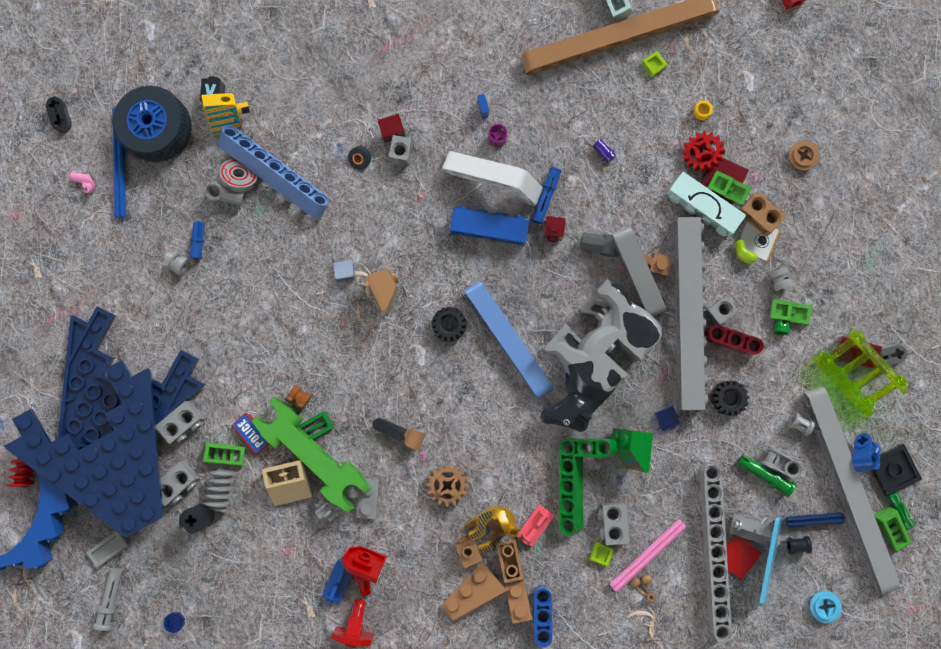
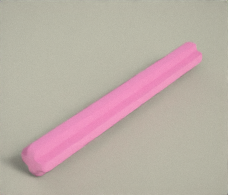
M677 520L610 583L614 591L618 592L683 532L686 529V525L681 520Z

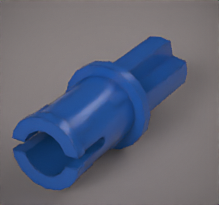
M201 221L193 222L192 238L189 239L191 241L189 258L202 259L203 243H205V240H203L205 223Z

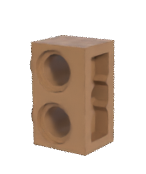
M755 192L739 210L746 215L744 219L766 237L772 234L786 216L781 208L772 205L768 201L767 196ZM752 203L758 205V211L752 208ZM767 215L772 217L773 223L767 221Z

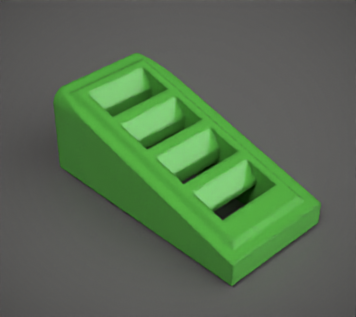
M206 442L203 462L243 466L245 447ZM212 447L215 448L214 459L210 458ZM219 448H223L222 460L218 459ZM227 449H231L230 461L226 460ZM235 450H239L238 461H234Z
M886 507L874 514L879 528L895 553L912 543L897 510ZM902 536V539H900L899 541L895 542L896 539H898V538H900V537Z

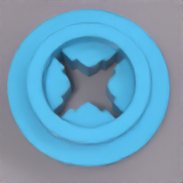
M823 590L819 593H814V597L810 600L809 608L812 616L823 623L835 621L842 611V604L838 596L830 591ZM824 600H825V603L831 605V606H829V607L826 608V611H824V609H822V608H819L820 606H822V605L824 604V603H823Z

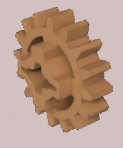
M447 463L446 468L439 465V471L433 469L432 471L435 475L428 476L432 480L426 484V486L431 487L428 494H434L432 500L439 499L438 505L442 501L445 502L446 507H448L449 502L456 505V499L462 501L461 494H467L464 488L469 487V484L464 483V481L468 477L461 475L464 471L463 469L456 470L457 465L453 468H450L449 463ZM452 472L454 474L452 476H445L442 473ZM436 479L440 482L439 488L437 490L435 489ZM452 479H454L451 484V489L448 487L446 489H443V481L449 482ZM458 479L461 483V488L459 491L456 488V482L458 481ZM451 494L453 497L446 498L442 497V495Z

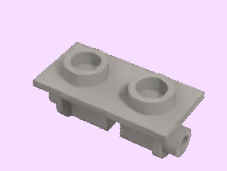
M736 514L733 516L729 530L731 534L767 545L768 540H772L773 534L770 532L772 526Z

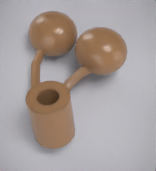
M643 575L641 581L639 578L633 577L630 580V585L636 587L641 594L647 596L650 602H653L656 595L648 591V584L652 582V577L650 575ZM641 581L643 584H646L648 594L639 590L638 586Z

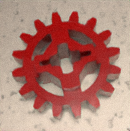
M703 131L700 136L696 132L695 138L689 137L690 143H684L686 148L682 150L684 162H687L688 168L693 166L695 172L699 168L702 173H704L705 168L712 171L711 166L718 167V161L724 160L722 156L725 154L724 143L720 141L719 135L714 137L713 132L706 135V132ZM712 144L715 145L716 151L712 148ZM691 153L695 155V160L691 157Z

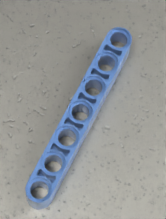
M230 125L222 127L218 140V146L310 216L314 218H321L329 203V199L325 194L237 128Z
M479 280L465 289L464 293L536 398L539 400L554 389L553 385L482 282Z

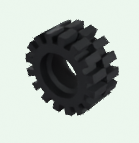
M443 307L432 318L433 332L440 340L445 342H453L460 339L466 330L465 316L455 307ZM447 317H452L457 322L455 330L447 332L442 328V321Z
M723 381L718 383L716 388H713L712 391L714 392L711 394L713 400H711V403L714 404V409L718 410L720 414L735 416L741 414V411L746 410L745 406L749 404L747 399L750 398L747 396L748 390L744 389L745 386L743 384H739L737 381ZM727 391H733L737 396L736 403L732 406L726 405L723 401V395Z

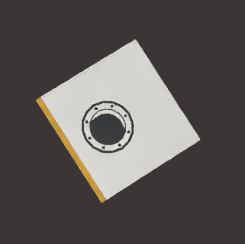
M747 221L740 240H744L746 250L754 252L758 258L768 261L780 230L775 229L772 234L765 237Z

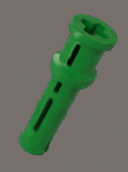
M744 454L739 457L737 465L766 481L770 488H776L784 493L785 497H789L794 492L796 482H790L782 477L781 473H774Z

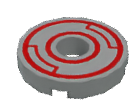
M236 159L225 161L219 169V180L226 188H232V191L235 192L251 190L258 180L256 174ZM234 174H241L243 177H236Z

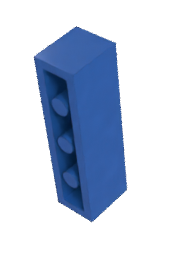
M458 206V208L453 209L450 227L451 234L525 246L529 220H526V217L520 215L508 217L506 213L502 212L489 214L484 209L471 211L469 207Z

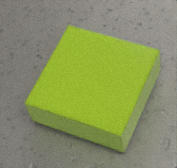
M655 51L641 62L651 78L668 66L658 51Z
M595 541L589 560L608 567L615 549Z

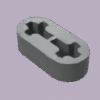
M901 345L883 348L880 356H884L885 359L880 360L877 366L875 365V368L886 367L905 361L907 358L906 348ZM896 351L900 352V355H898V357L890 356V354H893Z

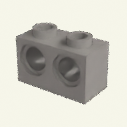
M184 401L156 425V429L169 444H180L187 438V433L191 430L194 432L202 426L201 422L205 417L191 401ZM188 412L192 415L190 423L186 421V414ZM173 425L177 427L176 435H173L171 433V427Z
M186 461L178 462L161 478L162 502L164 506L170 504L174 506L183 498L181 495L185 491L189 492L197 485L196 481L200 477ZM182 473L187 476L186 483H183L180 479ZM167 487L172 489L171 496H168L166 493Z
M600 503L601 508H598V519L602 520V528H599L600 540H603L605 545L630 544L626 503ZM613 508L616 509V516L608 518V511ZM613 528L618 529V535L615 538H610V530Z

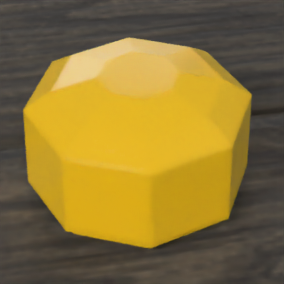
M701 100L694 106L693 115L698 120H706L712 115L713 106L709 101Z

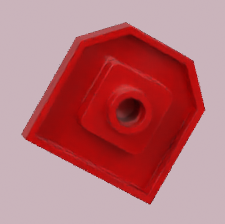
M362 546L349 547L347 549L342 565L348 573L354 575L355 582L359 583L360 594L363 596L372 593L370 581L373 583L377 582L387 556Z
M355 600L352 615L349 616L347 629L336 627L332 632L331 639L343 643L349 648L371 646L375 634L362 632L363 615L366 606L365 600Z

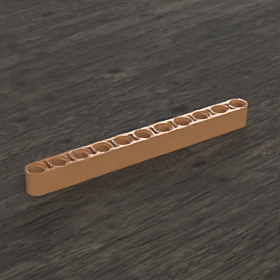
M686 0L527 51L521 55L526 74L532 75L713 17L720 10L716 0Z

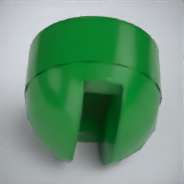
M780 320L775 323L773 333L782 336L789 335L790 325L788 322L784 321L783 323Z

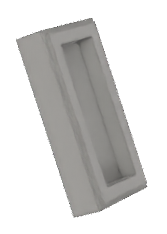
M115 531L87 551L86 554L97 569L131 544L127 538Z

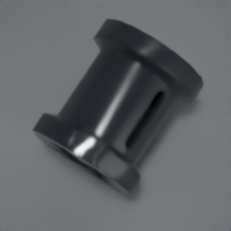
M803 536L800 539L787 538L786 546L790 555H795L798 552L812 553V543L809 536Z

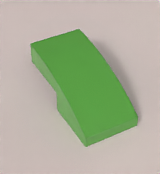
M716 171L708 186V189L743 206L752 189L719 171Z
M773 299L770 319L810 325L812 305Z

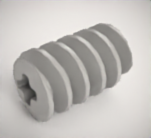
M217 469L210 472L211 475L215 476V479L208 480V482L213 484V486L207 487V490L211 491L212 494L205 495L206 498L210 499V502H205L203 505L211 510L227 512L228 510L225 506L229 505V501L226 499L231 497V494L227 491L233 489L229 483L234 482V478L230 476L235 475L236 472Z

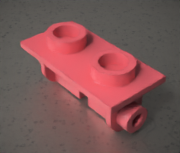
M539 504L517 536L526 545L533 547L555 515Z

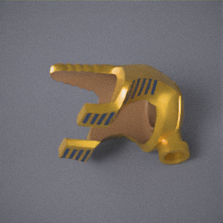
M491 506L477 515V517H474V519L465 523V528L467 529L476 527L468 532L472 541L484 536L486 525L489 526V541L477 546L481 554L494 551L497 547L496 543H499L505 535L515 537L519 534V529L515 526V516L505 506Z

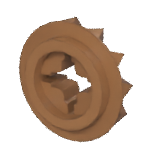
M809 141L796 142L790 148L788 156L790 163L795 169L802 171L810 170L819 161L818 148ZM807 150L805 155L807 159L800 161V154Z

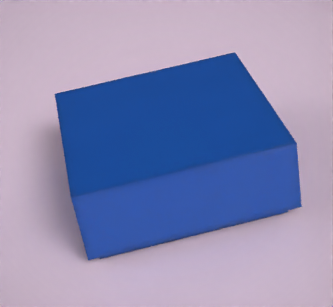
M484 94L477 95L482 119L488 118L489 108Z

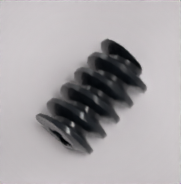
M203 504L188 508L181 513L179 526L187 534L196 533L212 524L215 516L214 511Z

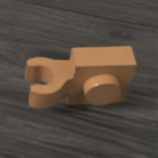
M653 253L652 257L643 254L651 273L664 277L668 276L673 258L658 253Z

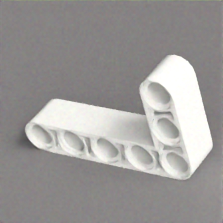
M453 151L448 152L442 170L448 174L508 189L522 202L531 206L537 205L543 189L524 169Z

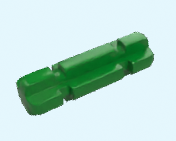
M895 492L888 495L890 503H893V509L898 511L907 530L914 528L915 523L913 519H910L911 515L904 502H901L900 494Z

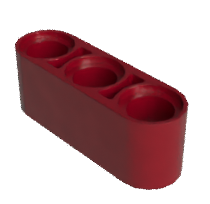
M721 325L711 326L705 331L704 336L708 342L745 355H756L764 349L763 341L758 337ZM713 329L719 332L718 339L713 338ZM732 335L737 338L736 345H733L730 341ZM751 341L754 342L756 346L754 351H751L749 349V343Z

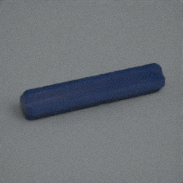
M837 512L789 516L785 518L787 527L795 528L842 524L845 522V517L843 513Z

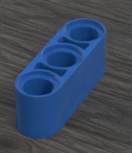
M538 585L533 590V634L536 644L540 647H547L552 642V596L549 588L545 585ZM541 591L547 593V597L543 600L537 598L538 593ZM542 611L548 614L543 620L537 617ZM546 632L548 636L542 640L538 638V634Z

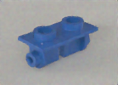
M337 560L322 597L326 598V602L333 604V602L340 604L352 574L346 571L340 560Z

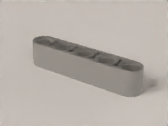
M628 226L612 233L614 242L644 310L653 317L667 311L632 228Z

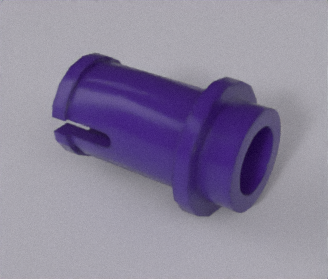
M599 139L592 146L603 157L604 162L609 163L616 157L615 151L611 150L602 139Z

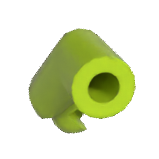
M744 240L734 241L736 255L739 260L746 264H753L757 261V254L745 249Z

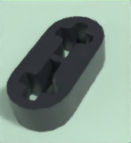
M50 97L46 101L50 123L58 132L66 133L72 126L67 106L60 98ZM56 102L59 104L57 110L53 108ZM60 119L64 121L62 127L58 126L61 123Z

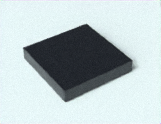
M899 444L880 453V468L872 470L886 496L922 480L905 444Z

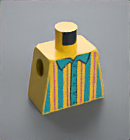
M234 94L201 95L213 136L220 134L222 127L225 125L235 128L240 127L241 120L239 115L250 113L248 102L236 104Z

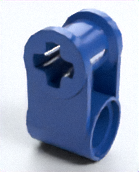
M867 433L858 435L854 440L852 464L857 472L880 468L881 447L878 443L873 442L872 437Z

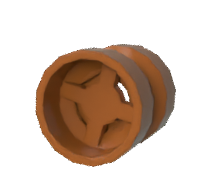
M295 385L288 393L285 401L290 404L294 403L297 409L303 411L310 402L312 394L303 392L301 387Z

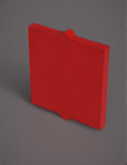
M734 535L726 544L728 572L731 571L742 580L762 553L751 545V541Z

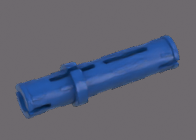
M550 167L546 182L542 184L543 190L531 221L543 224L553 193L557 190L556 185L562 170Z

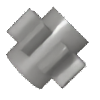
M323 498L315 505L318 508L315 514L323 522L327 519L331 522L339 515L336 512L339 507L328 499L325 500Z

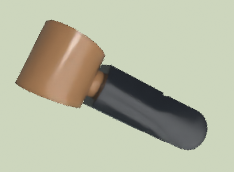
M377 418L373 421V427L376 430L399 440L405 439L403 443L416 451L420 450L426 434L412 429L408 430L382 418Z

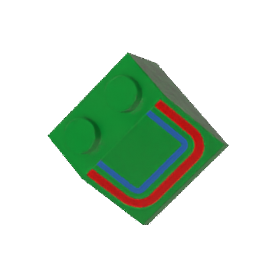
M613 428L610 439L618 442L619 452L617 456L627 469L649 473L653 433Z

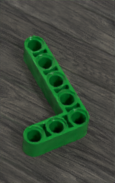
M566 438L560 442L559 528L564 535L577 534L582 531L584 525L583 457L605 458L617 455L619 444L616 440ZM570 443L573 445L572 451L569 448ZM588 443L591 445L590 452L587 450ZM606 443L609 445L610 448L608 453L605 450ZM570 462L573 464V470L569 467ZM570 482L573 484V490L570 489ZM570 502L573 504V510L570 508ZM570 522L573 524V530L570 528Z

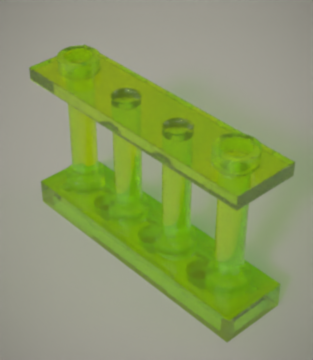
M852 327L848 333L849 340L829 354L824 353L822 350L815 353L813 361L868 418L874 414L875 402L897 388L903 395L907 393L908 382L903 375H898L872 348L861 331H856ZM854 345H857L864 352L843 368L838 367L834 363V359ZM869 359L878 367L857 382H852L847 377L848 373ZM883 373L891 381V383L870 397L865 396L861 392L862 387Z

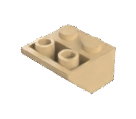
M301 460L262 469L265 488L274 506L313 497L307 468Z

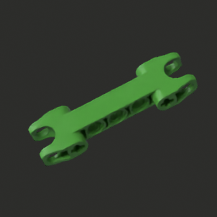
M273 397L269 402L277 412L275 422L268 424L260 417H255L252 420L253 424L261 436L273 447L278 448L282 443L287 446L325 483L320 492L331 503L350 513L354 507L346 496L348 487L355 485L365 493L369 492L372 487L364 478L362 472L351 462L346 460L340 466L314 440L308 439L309 436L298 427L303 417L293 407Z

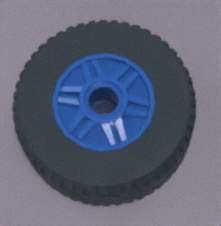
M146 85L145 87L141 86L132 89V91L126 93L119 100L113 112L112 124L117 140L127 151L139 159L148 162H164L176 157L188 144L192 131V121L187 108L174 94L158 86Z

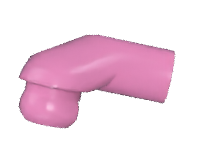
M77 172L70 174L71 181L82 184L84 188L82 191L84 193L94 192L95 184L90 175Z

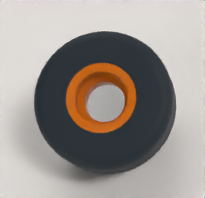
M356 146L350 150L348 161L353 168L361 170L370 164L371 154L367 148ZM357 155L361 156V161L357 159Z

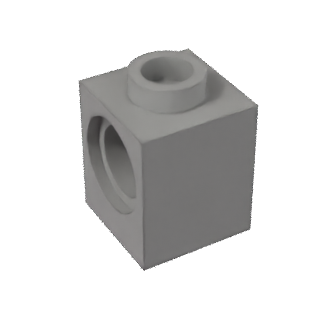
M393 135L389 152V160L393 162V165L400 167L409 165L413 146L412 138ZM398 149L405 150L403 155H396Z
M725 296L704 310V312L714 325H721L737 313L738 309L736 308V302L731 297ZM720 305L726 308L725 315L719 312Z

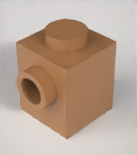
M468 535L457 539L458 542L455 543V547L464 569L483 561L475 540L472 541Z

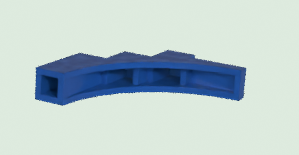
M39 473L40 500L37 514L23 539L9 552L0 555V571L6 569L8 565L17 567L24 564L25 569L33 567L34 570L45 567L46 563L53 559L48 542L59 539L58 536L65 532L61 515L71 512V508L78 505L77 501Z

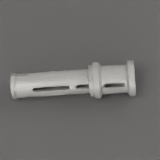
M119 568L109 569L110 572L102 603L97 607L98 615L96 623L93 624V629L100 631L111 630L110 622L112 614L116 610L114 602L123 571ZM114 581L113 587H112V591H111V595L109 596L110 590H111V586H112V582Z

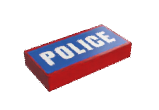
M245 413L231 426L251 450L258 454L269 443L261 436L253 424L252 417Z

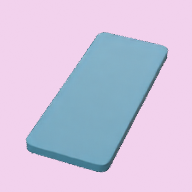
M781 517L775 519L759 602L761 606L766 604L782 523Z

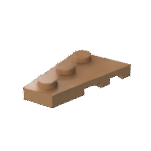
M480 563L441 607L454 621H457L509 591L483 563Z

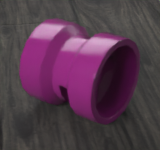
M494 124L489 129L488 140L492 146L502 147L506 143L507 129L502 124Z

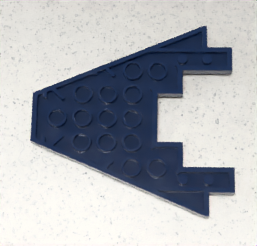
M96 306L88 322L74 315L70 317L58 439L66 434H71L79 450L114 431L105 413L122 404L104 369L112 364L114 357L98 350L116 315ZM180 350L163 383L152 378L156 425L206 385L191 377L199 358L183 350Z
M121 360L104 369L122 402L120 406L105 413L114 430L113 432L79 450L71 434H66L51 442L33 409H29L12 419L21 437L4 445V447L127 538L164 517L151 370L147 368L132 376L124 360Z

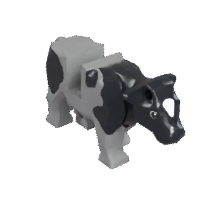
M608 279L593 294L596 298L606 303L597 302L591 296L578 310L580 314L595 316L599 320L597 328L589 332L581 340L565 324L541 350L543 354L556 356L564 366L568 392L567 397L541 412L540 418L545 424L559 425L578 432L587 430L592 414L628 375L606 354L610 353L616 346L635 363L642 360L661 338L662 328L658 321L649 312L632 303L621 286L611 283Z

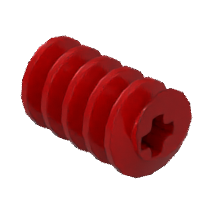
M19 458L10 461V463L16 464V467L9 469L15 472V475L8 477L14 480V482L7 486L27 488L30 487L29 485L35 484V480L30 479L36 476V473L31 471L33 470Z

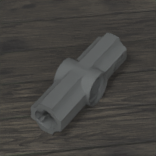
M586 232L582 233L580 249L599 252L600 255L607 257H621L612 235L605 234L601 236Z

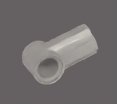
M214 180L206 186L205 195L210 200H221L242 206L246 197V191H232V188L223 186L220 180ZM212 186L219 189V194L213 192Z

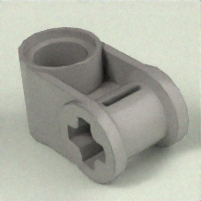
M771 446L765 461L761 462L765 467L790 478L799 477L803 471L802 465L798 461ZM792 463L794 465V472L790 474L787 468Z

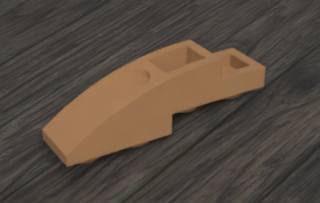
M516 539L496 543L505 588L509 591L507 598L512 622L515 624L532 620Z

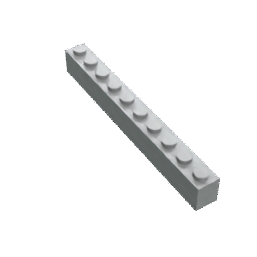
M678 217L674 220L678 410H705V406L708 405V396L705 394L708 379L704 373V367L707 366V357L704 356L707 340L704 337L703 331L706 328V318L703 317L706 301L703 298L705 280L702 279V272L705 270V262L702 260L704 242H701V234L704 232V224L701 223V217Z

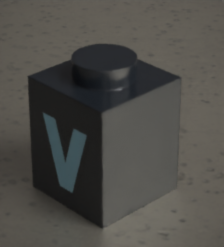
M214 76L201 78L200 101L202 103L201 95L225 94V84L221 79Z

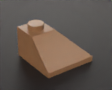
M386 269L365 276L385 315L391 311L398 290L396 283L399 282L395 273H390Z

